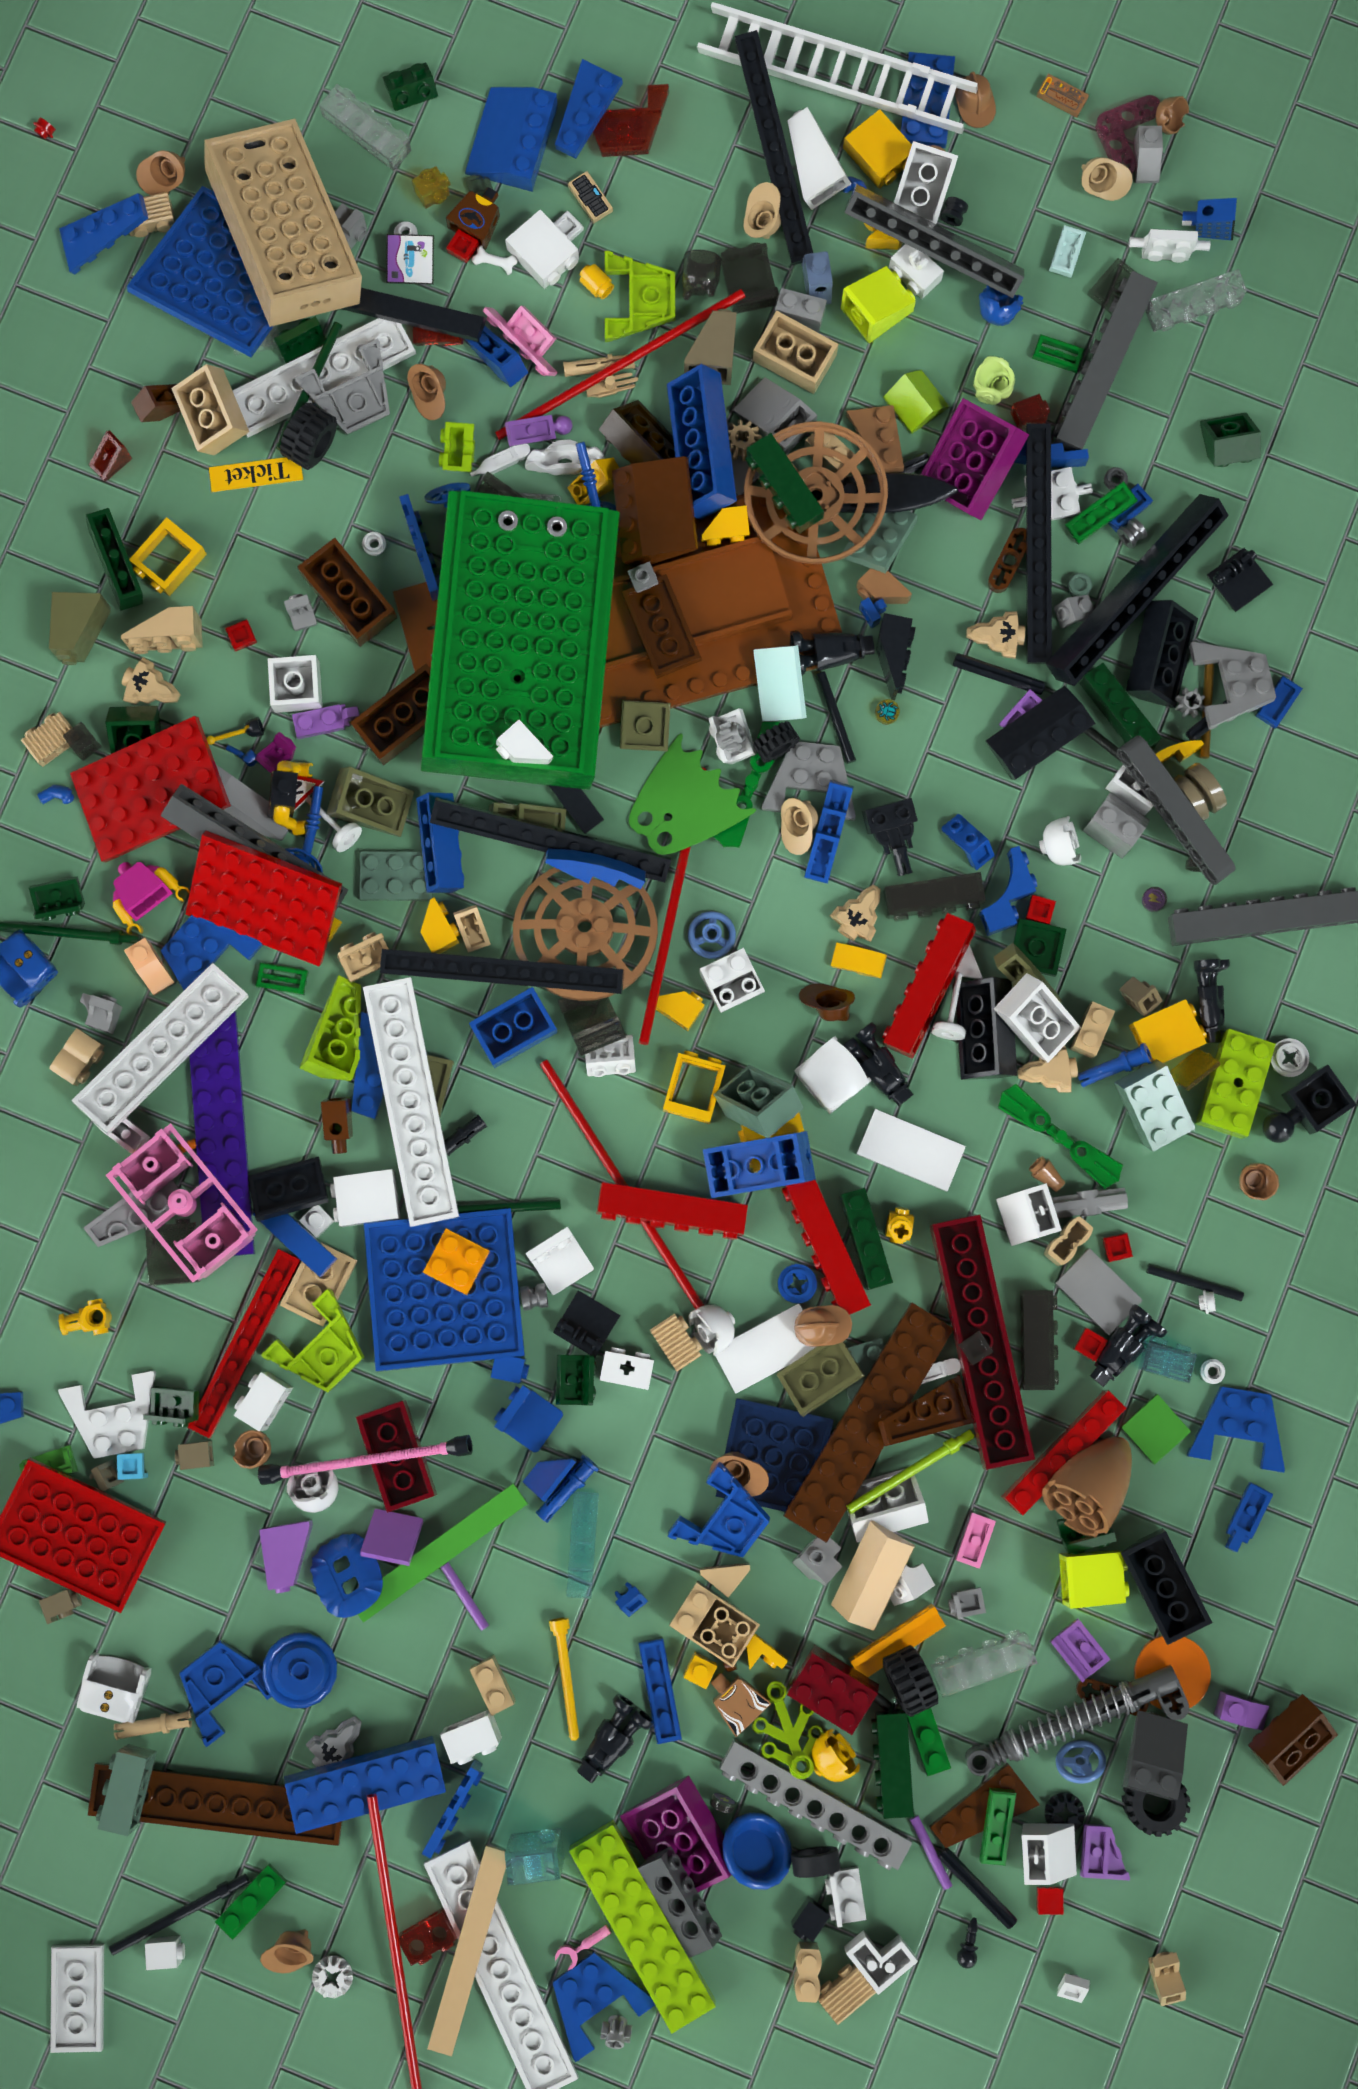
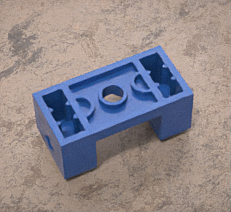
M807 1131L703 1149L711 1198L816 1180ZM753 1158L759 1160L761 1168L757 1173L753 1172L749 1167V1163Z

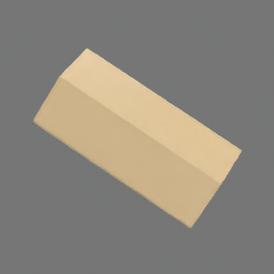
M871 1520L831 1606L848 1622L874 1631L915 1545Z

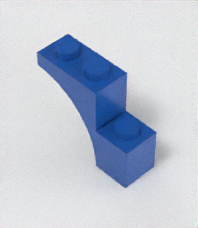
M1020 846L1011 848L1007 853L1010 864V877L1004 894L998 901L979 913L987 936L1015 927L1019 915L1014 905L1011 906L1010 903L1031 896L1036 892L1037 880L1033 873H1029L1027 867L1029 860L1026 852H1021Z

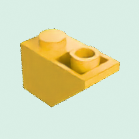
M614 458L598 459L591 464V469H594L593 474L596 475L594 479H597L595 484L598 497L610 492L614 488L612 471L619 468ZM581 474L567 488L576 504L586 505L590 503L587 488L583 486L585 481L582 480L583 475Z
M747 505L722 508L701 535V542H707V546L721 544V540L730 539L731 543L744 541V537L750 535Z
M435 897L430 899L420 933L431 953L441 954L459 944L457 936L460 933L454 922L448 923L445 916L449 913L443 902L437 903Z

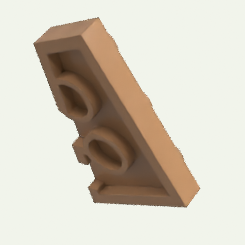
M894 406L848 410L846 416L855 427L856 434L869 443L879 456L885 473L903 472L904 464Z

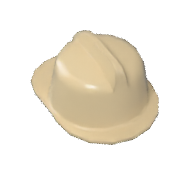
M1096 157L1088 161L1086 165L1082 164L1081 166L1083 170L1082 186L1089 194L1114 201L1124 197L1131 188L1133 182L1132 174L1129 168L1121 163L1108 158Z
M760 183L754 187L749 195L743 227L745 233L750 237L769 239L780 227V192L773 183Z
M789 798L781 807L782 841L785 848L795 855H802L809 850L812 843L813 830L818 824L817 811L810 801Z

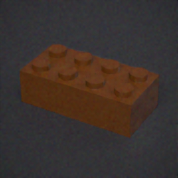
M333 538L297 566L301 576L359 647L397 619L393 607L336 538Z
M427 663L350 722L383 766L424 735L431 671Z

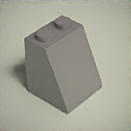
M1110 792L1083 832L1120 858H1123L1144 832L1150 819Z

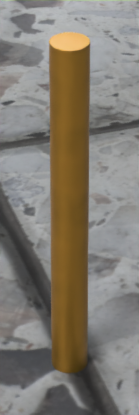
M1205 664L1203 696L1205 698L1202 705L1205 708L1212 705L1214 664ZM1205 709L1202 710V718L1205 717ZM1211 729L1201 736V740L1204 743L1200 748L1201 759H1208L1210 756Z

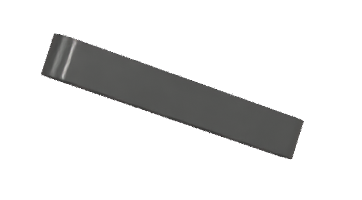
M1136 735L1117 750L1119 759L1205 878L1211 884L1217 885L1234 872L1235 864L1148 743L1141 736Z

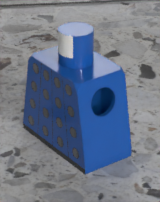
M1237 198L1199 200L1197 211H1183L1182 226H1196V231H1198V237L1233 240Z

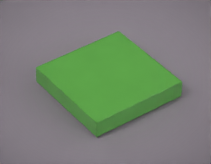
M1158 1394L1153 1396L1120 1426L1153 1465L1160 1461L1191 1432Z

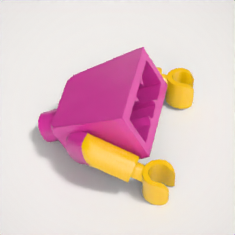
M124 862L118 867L120 876L113 882L116 889L113 892V908L122 923L127 924L126 932L128 934H132L131 929L134 926L142 934L143 927L140 924H135L132 919L135 921L139 920L173 894L171 889L175 891L176 898L180 902H184V900L178 896V893L181 890H185L190 894V891L185 886H179V881L163 867L152 864L145 866L141 862H137L132 866L129 862Z

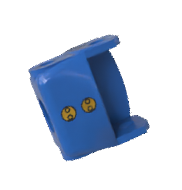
M18 930L0 943V986L15 999L13 1003L21 1008L24 1005L26 1006L58 974V970L37 945L22 930Z

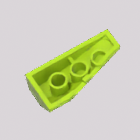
M340 975L337 977L299 1067L300 1069L320 1078L346 1081L353 1079L360 1060V984L350 983L349 979Z

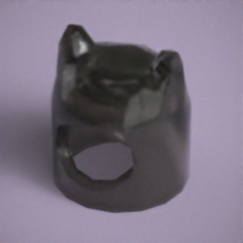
M691 250L684 254L682 286L685 301L689 300L691 296L708 295V297H714L720 279L722 261L720 255L708 250Z

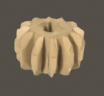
M740 419L738 420V426L733 423L729 424L730 451L733 453L734 461L738 456H742V461L745 462L747 447L762 438V435L758 434V426L751 428V421L743 425Z

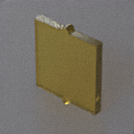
M1197 1048L1170 1070L1176 1086H1181L1189 1091L1221 1064L1212 1057L1211 1053H1205Z

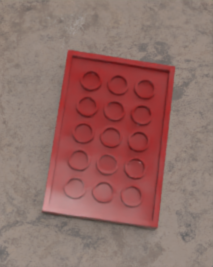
M196 716L70 773L101 862L113 860L181 829L160 816L180 784L185 785L222 810L231 806L199 717Z
M205 831L201 837L185 915H193L196 918L201 917L213 922L217 926H224L236 931L240 935H247L257 939L262 945L320 967L323 963L342 883Z
M30 1457L0 1515V1557L122 1613L166 1521Z

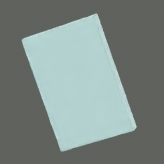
M798 645L754 649L762 722L807 718Z

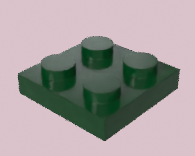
M1019 918L1013 943L1041 974L1056 977L1067 929Z

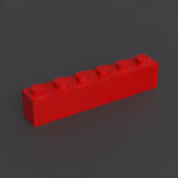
M947 913L945 918H941L936 927L937 934L934 940L931 939L926 947L925 953L927 955L924 961L918 963L915 969L916 977L913 983L910 982L904 992L906 997L902 1005H897L893 1015L895 1019L891 1026L888 1025L883 1034V1042L887 1048L911 1059L914 1058L976 932L973 923L950 913Z
M816 1180L786 1185L781 1188L786 1202L791 1200L794 1207L791 1214L795 1223H801L804 1232L801 1233L806 1247L811 1246L814 1255L811 1256L816 1270L820 1268L822 1270L824 1278H821V1282L826 1292L831 1291L834 1300L831 1301V1304L845 1309L849 1315L871 1306Z
M602 1182L596 1214L601 1215L603 1220L616 1221V1217L626 1219L625 1222L629 1224L640 1225V1221L650 1222V1227L664 1228L665 1225L674 1226L675 1231L689 1232V1229L699 1230L698 1234L713 1236L714 1232L723 1234V1238L737 1240V1236L741 1237L744 1235L748 1205Z
M1103 1390L1001 1497L1018 1514L1023 1516L1043 1496V1488L1052 1476L1070 1458L1090 1447L1127 1408L1109 1390Z

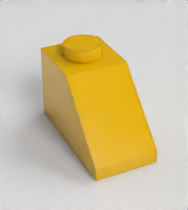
M682 991L659 996L656 1011L686 1031H689L703 1011L705 1004L702 1003L703 999L696 993L691 991L688 994Z

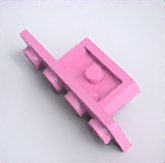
M520 306L508 322L494 308L485 307L482 310L487 315L486 320L492 326L499 327L504 332L502 336L508 342L515 343L520 348L518 350L525 359H531L536 364L535 369L541 375L556 376L558 372L542 356L557 338L525 306Z

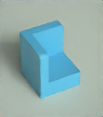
M144 1453L117 1455L118 1480L148 1478V1473H144Z

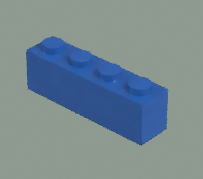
M428 792L416 798L427 893H453L464 888V874L461 866L462 853L458 840L459 830L432 824L430 819L436 798L454 802L453 793Z

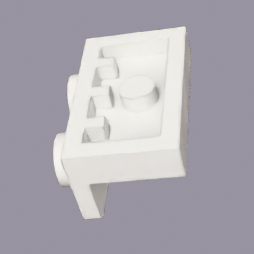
M633 1035L584 1039L587 1076L602 1077L604 1075H626L636 1072Z
M858 1866L843 1868L838 1872L829 1874V1879L824 1880L827 1895L832 1894L833 1904L828 1905L831 1921L836 1920L838 1928L842 1927L844 1923L867 1920Z

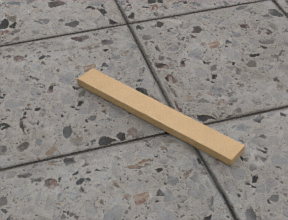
M486 1844L427 2048L428 2050L448 2056L453 2054L511 1851Z

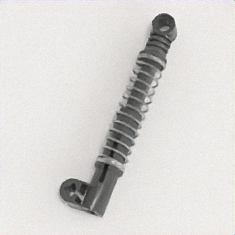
M1169 1665L1131 1682L1121 1681L1118 1684L1119 1687L1113 1689L1110 1686V1691L1104 1693L1101 1690V1695L1095 1697L1092 1694L1091 1699L1086 1700L1083 1698L1082 1703L1077 1704L1074 1702V1706L1070 1708L1065 1705L1066 1714L1063 1716L1056 1709L1057 1718L1053 1720L1047 1713L1048 1722L1044 1724L1040 1717H1038L1039 1726L1034 1727L1031 1721H1028L1030 1730L1025 1731L1023 1726L1019 1725L1020 1734L1010 1729L1005 1731L1003 1736L1000 1737L1001 1741L995 1739L994 1744L991 1741L988 1742L989 1746H986V1744L972 1746L966 1752V1764L971 1773L983 1776L995 1768L994 1764L997 1763L1000 1766L1001 1761L1004 1764L1007 1763L1006 1759L1008 1758L1010 1761L1014 1760L1016 1762L1024 1760V1754L1029 1758L1028 1749L1031 1747L1038 1754L1037 1745L1040 1743L1047 1750V1740H1050L1056 1746L1057 1736L1065 1742L1066 1732L1072 1738H1075L1074 1729L1076 1733L1084 1734V1730L1087 1728L1093 1730V1726L1096 1724L1102 1727L1103 1721L1107 1720L1111 1723V1718L1116 1716L1120 1719V1714L1126 1713L1129 1715L1130 1712L1138 1711L1141 1705L1155 1699L1158 1700L1164 1713L1172 1720H1181L1186 1717L1189 1712V1704L1172 1666ZM1178 1690V1692L1172 1694V1697L1177 1701V1709L1173 1710L1171 1708L1172 1702L1169 1698L1161 1697ZM977 1755L985 1757V1762L980 1766L972 1763L973 1758Z

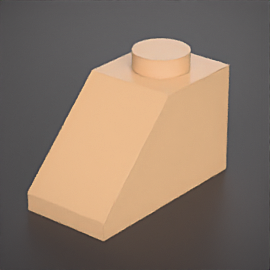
M146 938L124 950L136 972L153 995L158 994L175 983L153 945Z

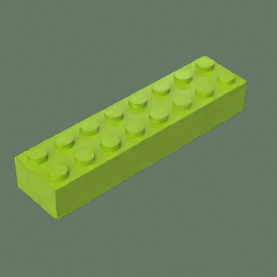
M614 1819L570 1845L569 1852L671 2034L715 2008L716 2001L692 1957L689 1958L639 1872L638 1867L640 1865Z

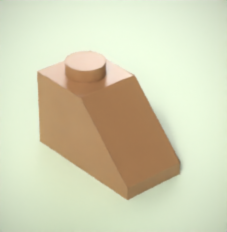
M870 568L858 580L856 586L860 597L864 600L869 597L873 604L880 599H883L886 604H907L912 595L888 570L885 574Z

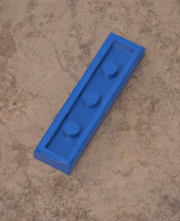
M660 1638L639 1642L657 1744L682 1740L664 1640Z

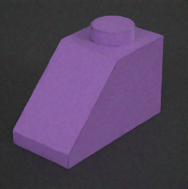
M1220 1691L1214 1716L1243 1727L1263 1731L1269 1706Z

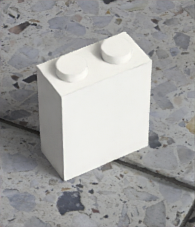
M541 209L505 239L507 250L517 258V261L544 289L549 285H554L560 279L561 274L566 270L573 269L579 260L578 248Z
M393 1169L333 1177L334 1183L330 1184L332 1198H336L337 1207L333 1208L335 1222H339L340 1227L401 1219L395 1171Z

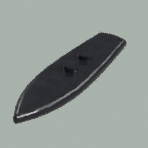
M877 473L861 474L865 485V492L880 493ZM885 473L888 484L885 513L910 511L931 506L956 494L958 488L930 476L913 473ZM853 475L846 476L841 481L844 493L858 494L857 484ZM817 490L811 491L817 501L821 500V492ZM865 503L863 513H877L879 503ZM843 504L839 513H855L857 504Z

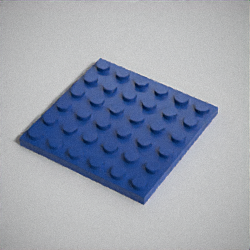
M202 186L129 282L127 291L241 353L252 357L274 326L269 327L214 191Z
M511 1208L460 1213L457 1218L410 1227L409 1219L364 1223L376 1372L525 1356ZM445 1229L490 1251L468 1295L423 1273Z

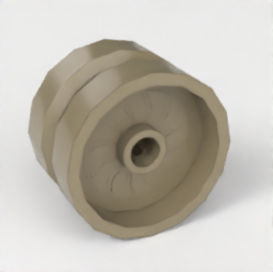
M1194 763L1184 771V776L1177 775L1173 778L1203 821L1209 817V812L1216 813L1227 805L1224 791L1219 782L1202 764Z

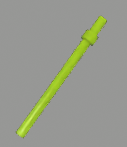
M967 1430L956 1438L951 1437L943 1442V1446L846 1505L847 1511L850 1514L854 1513L944 1456L956 1453L960 1450L959 1447L974 1439V1434L971 1430Z

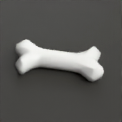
M480 245L477 247V254L472 256V262L474 265L488 263L502 267L506 274L510 275L512 267L517 264V258L514 255L503 258L488 254L483 249V246Z

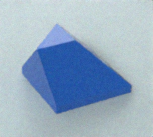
M575 1457L539 1461L523 1480V1483L545 1502L578 1460Z

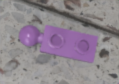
M552 415L509 421L505 423L509 447L556 439L555 431L560 435H566L572 430L573 424L567 416H559L553 422Z

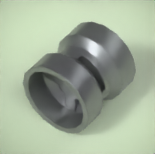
M545 1283L537 1284L536 1287L532 1288L529 1286L520 1287L524 1311L532 1310L536 1306L540 1308L548 1307Z

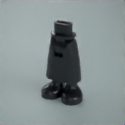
M799 631L790 632V646L798 645L799 653L815 651L813 655L799 654L802 676L805 674L806 669L811 666H815L816 671L848 664L858 659H864L865 655L875 654L872 635L862 636V634L820 632L812 633L811 639H804Z

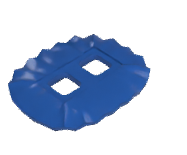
M355 1533L342 1534L338 1538L332 1539L328 1544L321 1546L318 1553L312 1557V1566L310 1568L316 1593L319 1595L321 1602L329 1613L340 1618L355 1616L371 1607L378 1600L383 1588L382 1573L377 1559L361 1556L360 1551L364 1538ZM343 1556H347L350 1566L337 1573L334 1562ZM356 1577L359 1588L350 1594H346L343 1583Z

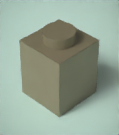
M212 1441L178 1445V1450H175L176 1465H180V1470L214 1466Z

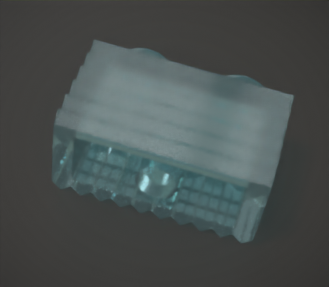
M1153 1337L1152 1341L1145 1340V1350L1142 1352L1138 1369L1184 1383H1190L1197 1354L1191 1353V1347L1177 1344L1176 1348L1167 1346V1340Z

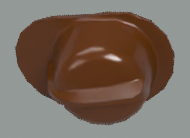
M819 983L802 988L799 993V999L803 1004L816 1008L819 1016L825 1021H847L849 1019L850 1005L855 1000V994L850 990Z

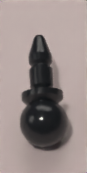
M975 1917L971 1919L968 1925L966 1943H961L962 1949L957 1954L959 1965L965 1969H970L977 1963L975 1951L978 1950V1947L974 1946L978 1925Z

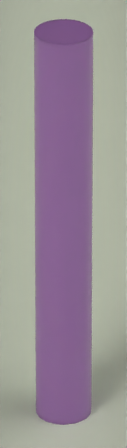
M449 1562L440 1567L481 1631L489 1626L488 1622Z
M919 1815L910 1818L909 1820L943 1890L952 1887V1883Z

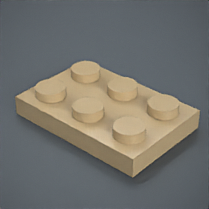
M322 1243L337 1260L322 1277H319L301 1261L280 1306L325 1327L328 1321L312 1303L328 1288H331L338 1301L358 1260Z

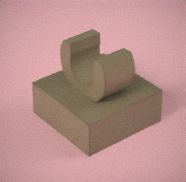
M114 1460L91 1469L92 1474L89 1476L90 1480L95 1478L98 1484L96 1489L103 1492L124 1482V1480L117 1479V1466Z

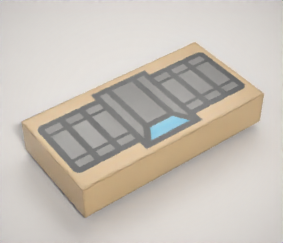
M588 171L568 183V188L593 224L613 212V207Z

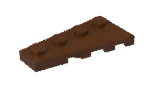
M957 1375L882 1419L878 1424L884 1446L886 1447L973 1423L960 1375Z
M1008 1763L929 1826L945 1848L983 1832L990 1788L1015 1790L1016 1799L1013 1817L1040 1805Z

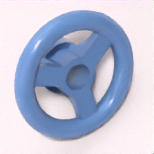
M708 911L701 913L694 918L688 929V941L691 948L701 957L716 959L726 955L732 949L736 940V930L732 921L720 912ZM709 919V924L703 928L702 936L695 939L697 926L702 921ZM717 919L726 925L729 933L728 941L721 937L722 930L716 924ZM715 931L717 935L714 938H710L707 933ZM705 942L718 943L723 948L715 952L703 950L699 945Z
M1075 1740L1065 1744L1056 1755V1768L1060 1775L1070 1782L1079 1784L1089 1783L1098 1779L1105 1771L1106 1756L1103 1750L1095 1743L1086 1740ZM1084 1748L1082 1753L1075 1757H1064L1072 1749ZM1093 1752L1099 1759L1098 1767L1094 1772L1089 1762V1757ZM1064 1766L1070 1767L1072 1769V1774L1068 1772Z

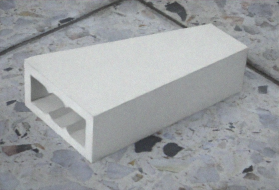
M808 107L795 112L787 121L803 199L810 209L813 210L849 186L851 182Z

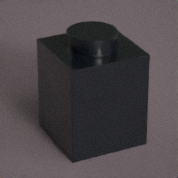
M808 1896L791 1921L794 1928L793 1933L804 1941L808 1938L813 1942L830 1918L829 1910Z

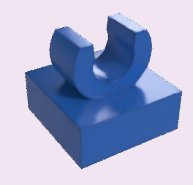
M869 597L861 601L859 606L860 612L871 629L880 623V614L886 611L885 608H887L883 599L873 604Z
M627 1582L625 1585L628 1588V1592L622 1596L616 1591L615 1596L618 1598L616 1604L630 1617L645 1605L648 1600L636 1586L633 1587Z

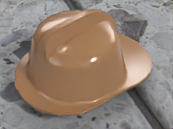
M971 72L969 76L963 77V79L978 83L977 93L956 88L955 98L962 120L971 127L983 128L993 121L996 114V105L989 81L984 76Z
M165 150L158 151L149 156L138 165L136 176L139 186L149 195L168 193L182 183L185 174V157H180L175 152Z
M415 364L408 371L407 377L415 405L424 418L437 420L445 411L446 404L443 393L446 389L445 377L433 365Z
M839 1306L810 1307L798 1314L794 1330L796 1337L806 1346L836 1345L842 1343L850 1335L852 1320L848 1312Z
M729 1452L724 1456L718 1457L710 1467L711 1473L718 1462H721L751 1496L762 1494L769 1485V1477L766 1470L760 1464L749 1460L744 1454L739 1452Z
M303 1929L297 1932L286 1931L282 1933L275 1945L261 1954L260 1961L262 1965L272 1972L291 1973L312 1963L314 1957L311 1953V1941L308 1938V1931Z

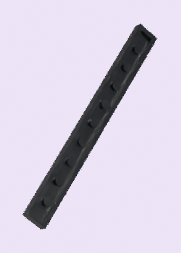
M755 30L734 37L770 181L780 192L779 214L790 261L793 266L802 263L804 255L813 253L758 31Z
M1051 423L1026 425V433L1029 434L1026 440L1027 664H1046L1052 657Z
M439 798L435 799L430 819L432 824L542 852H547L548 849H565L599 854L646 871L645 878L664 883L671 863V858Z
M382 949L381 974L622 994L624 969Z

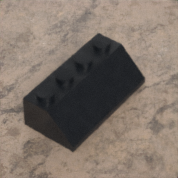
M1155 600L1148 604L1130 676L1127 681V692L1140 700L1176 708L1177 701L1175 697L1180 693L1190 653L1189 646L1193 641L1198 621L1196 616L1173 600Z
M1064 685L985 742L1011 780H1016L1096 723L1083 704Z
M990 977L961 982L956 1006L957 1024L966 1030L965 1038L958 1040L961 1080L1017 1076L1015 1033L994 1010L997 1004L1012 989V982L1009 979Z
M1163 1528L1139 1539L1121 1552L1167 1645L1212 1624L1167 1532Z

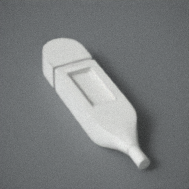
M528 444L517 445L490 456L482 462L476 471L470 474L472 477L477 474L492 475L517 464L519 461L521 462L527 458L531 452L530 446Z
M950 1358L934 1363L922 1384L959 1372L961 1369L960 1361L956 1358Z

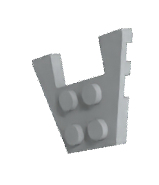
M378 338L358 348L369 370L360 376L328 391L324 390L315 369H311L294 378L296 383L322 410L336 417L337 426L346 435L390 415Z
M1191 642L1189 648L1194 666L1218 663L1228 703L1206 706L1204 712L1209 730L1216 728L1223 722L1232 721L1243 713H1249L1274 702L1276 694L1266 654Z
M798 742L795 744L796 746L786 753L762 804V811L781 813V807L785 801L786 788L827 793L830 780L848 784L840 746ZM851 797L845 820L855 821L856 815Z

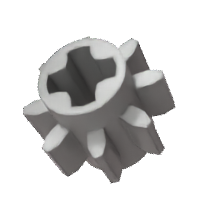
M1185 688L1182 691L1183 696L1177 695L1175 697V700L1179 702L1175 710H1179L1182 713V718L1189 714L1195 718L1198 715L1197 710L1202 711L1205 709V706L1201 704L1205 696H1200L1197 693V688L1191 692ZM1188 699L1191 700L1192 707L1189 706Z
M730 721L719 725L721 731L716 733V740L720 748L723 750L727 748L728 752L741 749V743L746 740L742 726L740 724L735 725L734 722L730 723Z
M610 2016L608 2022H602L600 2039H606L605 2045L609 2048L621 2049L624 2047V2043H630L632 2025H627V2019L622 2016Z

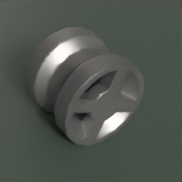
M1136 518L1130 519L1127 526H1122L1117 530L1120 540L1128 548H1133L1138 540H1143L1147 537L1146 529Z

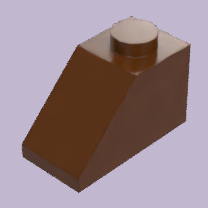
M177 384L143 387L131 401L141 422L161 421L181 411L171 389Z

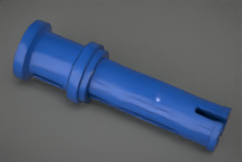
M1142 1043L1140 1047L1129 1052L1122 1051L1119 1057L1079 1072L1078 1079L1079 1081L1082 1080V1087H1086L1121 1071L1131 1072L1134 1070V1067L1144 1063L1151 1064L1153 1059L1147 1045Z
M585 1454L581 1456L582 1460L575 1468L567 1473V1478L536 1511V1514L546 1523L549 1522L578 1488L581 1489L586 1485L585 1481L594 1471L598 1472L600 1469Z

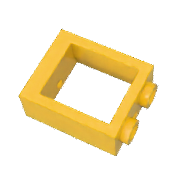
M166 517L129 560L133 565L134 573L141 579L144 577L148 578L151 581L149 585L159 594L164 592L170 597L207 554L199 543ZM168 534L190 553L168 578L163 581L142 562Z
M684 1051V1054L678 1053L663 1112L710 1124L716 1104L714 1094L720 1089L726 1066L721 1065L722 1061L716 1058L700 1059L698 1054L694 1052ZM682 1063L717 1072L707 1111L672 1102Z

